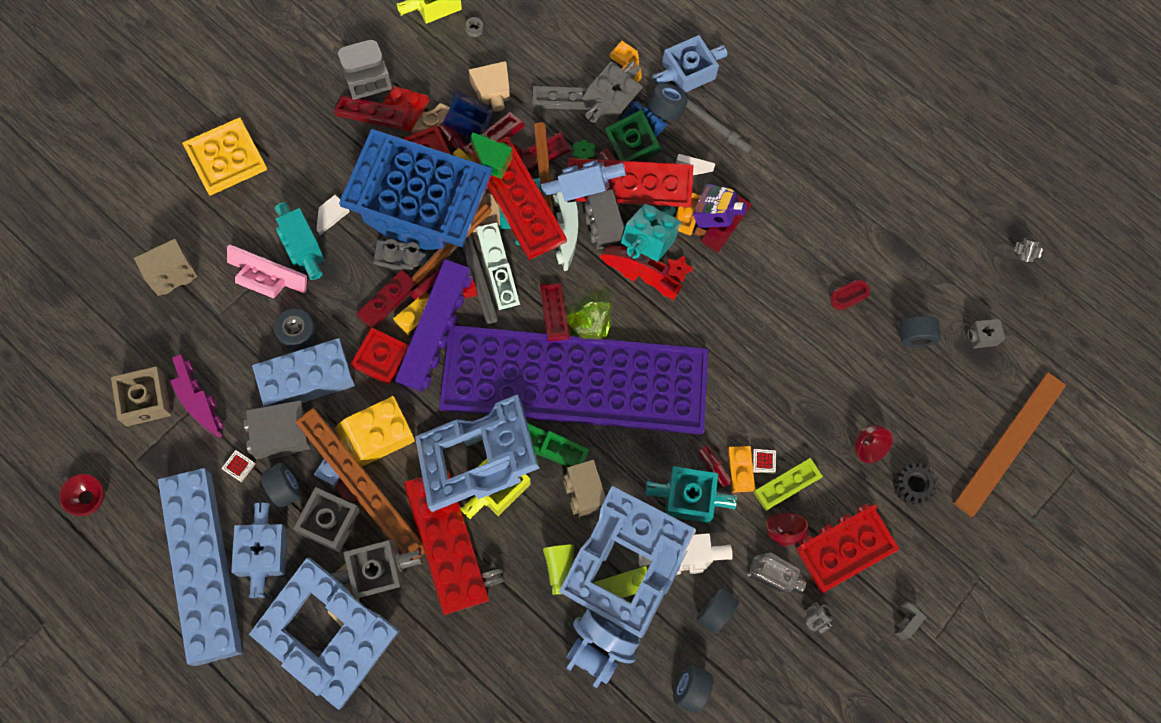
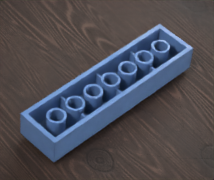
M203 468L158 479L187 664L198 666L243 654L212 474Z

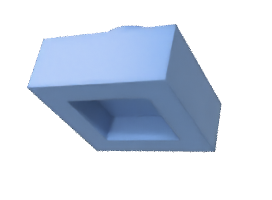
M325 459L314 474L317 478L333 487H336L340 480V477Z

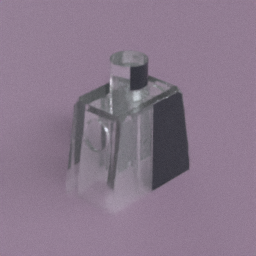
M771 552L755 556L747 574V577L780 593L793 590L801 594L806 587V582L798 578L800 569Z

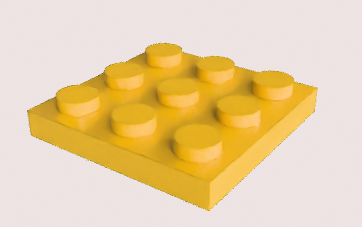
M240 117L183 142L209 196L267 170Z

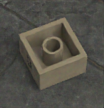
M176 239L134 258L144 280L158 296L168 294L174 288L189 284L198 277L188 256Z
M157 366L111 377L117 420L126 427L172 416L165 374Z
M594 460L567 467L563 483L566 493H571L572 496L570 506L573 515L577 514L579 520L600 514L606 496Z

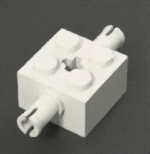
M710 534L694 535L686 550L688 552L676 575L681 574V571L690 570V574L702 573L713 560H731V545L711 547ZM638 554L639 566L651 564V560Z

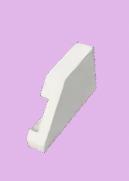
M678 154L676 161L678 164H694L693 175L712 172L715 167V163Z
M336 195L319 207L317 233L319 235L323 234L350 212L348 209L340 207V199Z

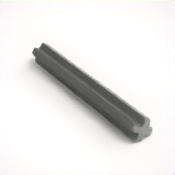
M470 234L462 248L468 267L472 272L486 324H496L497 316Z

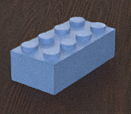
M339 338L252 365L264 407L300 400L304 403L355 386Z

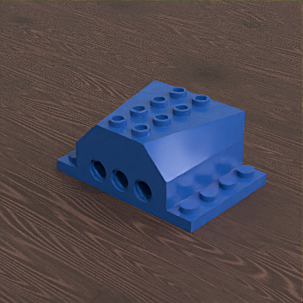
M371 129L339 205L342 208L360 213L366 224L386 237L407 244L414 242L418 244L419 248L425 250L444 249L447 242L463 247L493 170L490 167Z

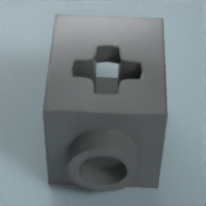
M1000 319L976 321L968 328L967 337L972 344V348L998 346L1005 340Z

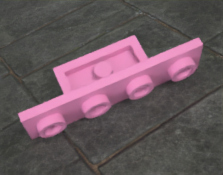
M230 244L227 246V263L242 268L235 276V283L271 298H275L284 286L302 293L306 292L307 275Z

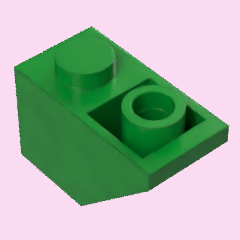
M472 133V148L479 164L492 168V176L502 179L512 160V148L506 143L493 141L486 135Z

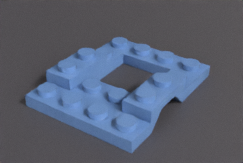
M518 395L496 403L488 416L476 421L454 420L415 436L427 504L432 512L473 495L478 499L520 483V476L539 469L524 410ZM483 440L488 463L448 479L443 450L461 442L469 446Z
M612 486L601 507L599 521L591 537L581 547L559 592L632 634L643 638L664 594L668 593L688 552L686 550L696 529ZM615 541L652 561L632 603L593 583V579L602 561H606Z
M306 558L249 635L282 662L281 666L316 696H323L340 710L399 633V630L381 615L367 609L352 597L342 583L311 558ZM311 593L326 604V609L345 623L319 658L285 630Z

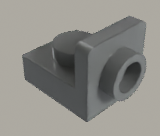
M907 601L899 606L908 615L898 624L900 629L896 635L902 640L911 638L926 619V616L921 613L922 609L917 604Z

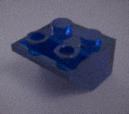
M456 90L442 124L471 137L472 133L480 135L487 129L493 108Z

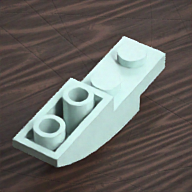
M559 192L552 194V201L554 207H558L559 212L556 213V218L567 238V243L558 246L559 251L556 252L558 264H562L563 271H566L572 262L576 249L578 211L576 202H564L563 194Z
M497 222L477 227L476 231L481 252L499 310L520 305Z

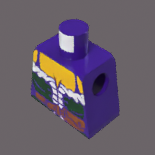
M706 184L695 207L693 216L699 228L730 226L735 215L746 214L747 206L746 203L739 202L734 190Z

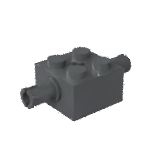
M612 61L589 86L582 98L592 106L586 112L588 120L593 115L594 117L590 121L596 122L603 115L612 124L616 122L643 87L633 79L640 71L638 64L632 69L635 62H630L622 70Z
M388 540L344 552L347 569L329 574L334 578H338V581L342 584L351 583L353 596L356 599L406 585L403 569L423 564V557L413 560V557L422 555L420 549L400 555L396 540ZM378 566L379 570L373 572L372 567Z

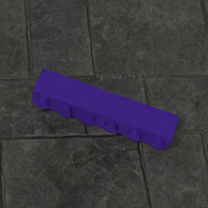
M446 259L444 260L395 381L422 393L425 389L429 388L432 382V377L430 376L433 368L436 369L441 357L438 356L440 350L447 345L449 328H453L455 325L457 308L462 307L465 300L464 291L470 287L473 280L472 272L468 267Z

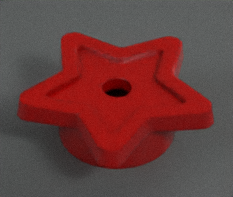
M684 256L678 260H667L670 267L667 274L679 279L681 282L684 281L687 273L693 271V268L686 264Z

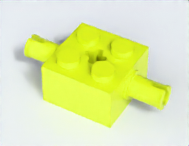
M406 0L396 4L401 16L417 9L420 11L426 24L462 10L461 0Z
M486 459V460H485L483 463H481L478 467L487 464V463H488V459ZM524 474L520 476L521 482L481 499L474 496L461 508V511L471 519L485 505L499 516L530 486V478Z

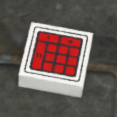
M753 449V472L774 474L776 472V451Z
M235 450L221 469L242 482L255 463Z

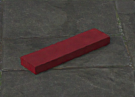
M341 96L334 110V114L337 117L406 130L413 115L412 110L409 108L362 99L353 100L351 97Z

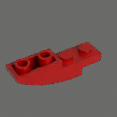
M608 245L600 255V258L607 265L617 269L624 277L634 282L639 276L645 283L652 285L663 296L669 297L671 300H674L683 286L667 274L670 268L668 265L660 260L657 262L643 254H640L638 258H633L636 252L630 257L626 247Z

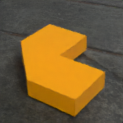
M621 41L610 53V58L623 66L622 70L630 62H635L632 69L637 64L639 66L638 51L624 41ZM641 68L633 77L636 82H639L641 79Z

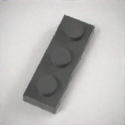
M533 86V108L590 110L592 106L582 99L588 88Z

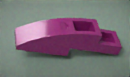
M182 355L173 357L172 359L179 377L170 381L180 402L201 426L216 437H222L221 429L224 426L219 415H215L216 403L212 396H208L204 391H201L198 381L196 379L193 380L191 373L194 372L191 361H186Z

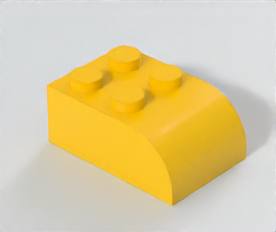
M394 396L344 419L335 427L337 437L361 467L415 442Z

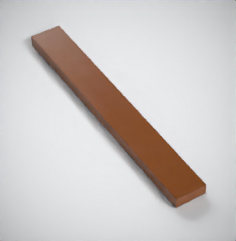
M1049 372L1044 375L954 501V505L970 517L975 516L1066 387L1063 382Z
M314 407L297 419L295 423L389 540H396L398 551L401 554L420 549L423 555L424 550L421 540ZM422 555L417 556V557H413V560H414V559H418V558L421 557Z

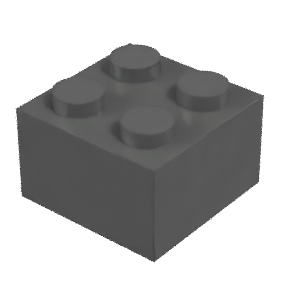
M613 189L588 195L587 203L584 204L585 213L583 215L585 224L589 225L591 229L589 231L591 244L595 243L596 250L607 248L608 245H621L624 226Z
M315 487L293 530L301 536L340 553L361 511L356 505Z

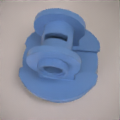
M590 609L586 610L583 617L575 619L573 623L574 628L584 640L582 641L578 638L566 657L570 660L566 669L571 671L575 664L581 669L587 670L589 674L597 678L593 684L597 688L601 681L607 684L618 666L614 660L623 663H633L636 660L635 650L641 642L638 636ZM592 642H594L596 645L609 652L608 655L610 657H607L606 655H604L603 653H601L600 651H598L597 649H595L587 643L592 644Z

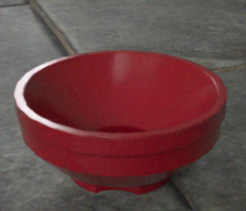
M880 425L864 428L858 433L859 435L855 442V453L864 463H874L887 454L892 445L893 437L891 432ZM871 434L869 440L863 443V441Z
M75 475L62 486L59 495L60 504L71 515L87 516L100 508L104 500L105 491L102 483L92 475ZM89 491L92 492V501L88 504H82V494Z
M780 513L771 516L767 520L766 530L768 536L778 542L779 545H795L807 535L808 522L797 514Z

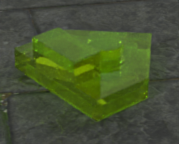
M589 302L583 306L584 309L575 314L572 312L566 316L567 323L580 338L602 339V337L607 336L611 324L610 313L612 306L611 303Z

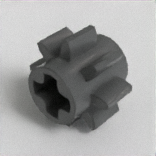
M1024 238L1023 241L1017 242L1014 251L1019 254L1018 259L1033 262L1034 258H1040L1043 248L1039 246L1040 241Z
M816 602L805 610L807 616L804 617V620L810 630L814 632L819 630L822 634L833 626L831 621L834 619V615L828 606L824 604L819 606Z

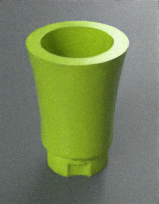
M574 545L543 548L553 595L562 594L559 591L574 563Z

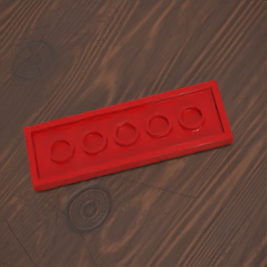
M509 137L497 141L498 143H506L512 148V160L503 178L500 179L491 175L487 187L528 260H531L567 243V238ZM472 152L471 159L479 164L475 152Z
M569 158L568 167L577 165L578 169L583 168V164L597 159ZM597 160L598 163L603 162L605 167L624 163L626 176L609 179L610 187L606 190L613 189L617 203L641 205L646 203L648 205L691 207L694 164ZM584 196V197H580V198H576V199H572V200H568V201H585V202H587L588 196Z
M447 471L448 479H450L449 471ZM423 477L406 481L404 483L443 615L488 602L487 592L459 503L456 502L432 512L428 508Z

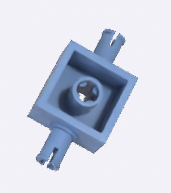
M700 35L664 51L662 65L666 70L652 76L653 82L657 86L658 84L673 81L677 88L686 93L716 79L719 68L716 61L727 57V50L724 48V45H720L709 51Z
M597 160L583 164V168L578 169L577 165L562 170L563 173L558 176L559 180L542 183L541 188L544 197L562 192L565 202L606 191L610 187L608 180L626 176V170L623 162L605 167L603 162L598 163Z
M255 503L254 524L234 526L231 573L238 577H251L249 598H265V577L285 575L287 529L282 524H268L269 503H262V505ZM262 546L264 550L260 551L258 555L256 551Z

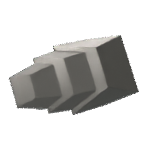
M394 239L386 241L377 240L373 264L403 271V269L422 267L426 263L427 254L419 251L418 244L414 242L407 244L397 242Z

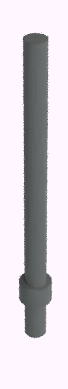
M688 99L686 108L728 139L727 141L733 146L737 145L747 154L751 151L752 146L742 140L738 133L730 131Z

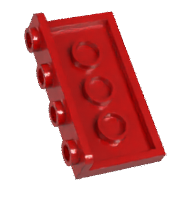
M867 503L856 510L858 514L853 517L847 514L837 520L839 524L832 528L829 524L819 530L820 535L813 538L809 535L799 541L801 545L795 550L821 594L900 550L876 511L878 506L876 504L870 507Z

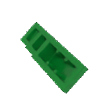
M527 423L535 454L569 467L584 463L589 449L551 431L545 432Z

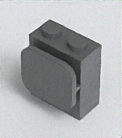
M367 40L342 47L338 51L341 67L353 100L392 89L389 74L376 41Z
M301 400L247 410L244 427L245 431L249 432L250 440H246L248 453H251L256 459H275L311 449L310 440L295 423L297 419L306 413L305 406Z

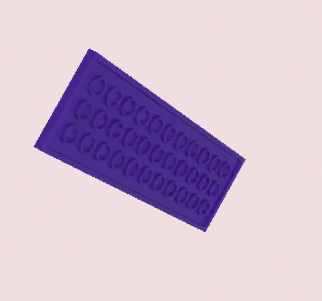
M465 326L449 328L439 406L440 411L489 415L496 403L518 395L525 418L692 434L704 433L708 349L569 336V340L547 341V335L540 333Z

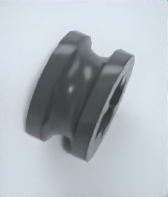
M476 17L469 18L466 21L467 35L478 37L482 34L483 22ZM471 26H478V29L476 30L475 28H471Z
M502 569L482 574V577L486 579L484 586H492L504 582L505 579L501 577Z

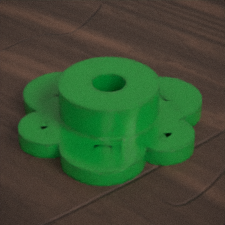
M582 140L581 143H574V157H579V159L593 158L595 145L588 143L586 140Z

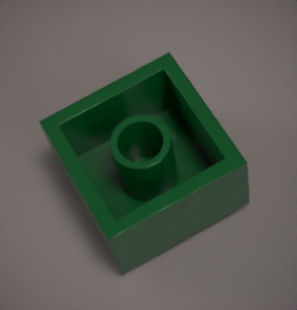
M642 110L605 128L620 161L643 162L662 152Z

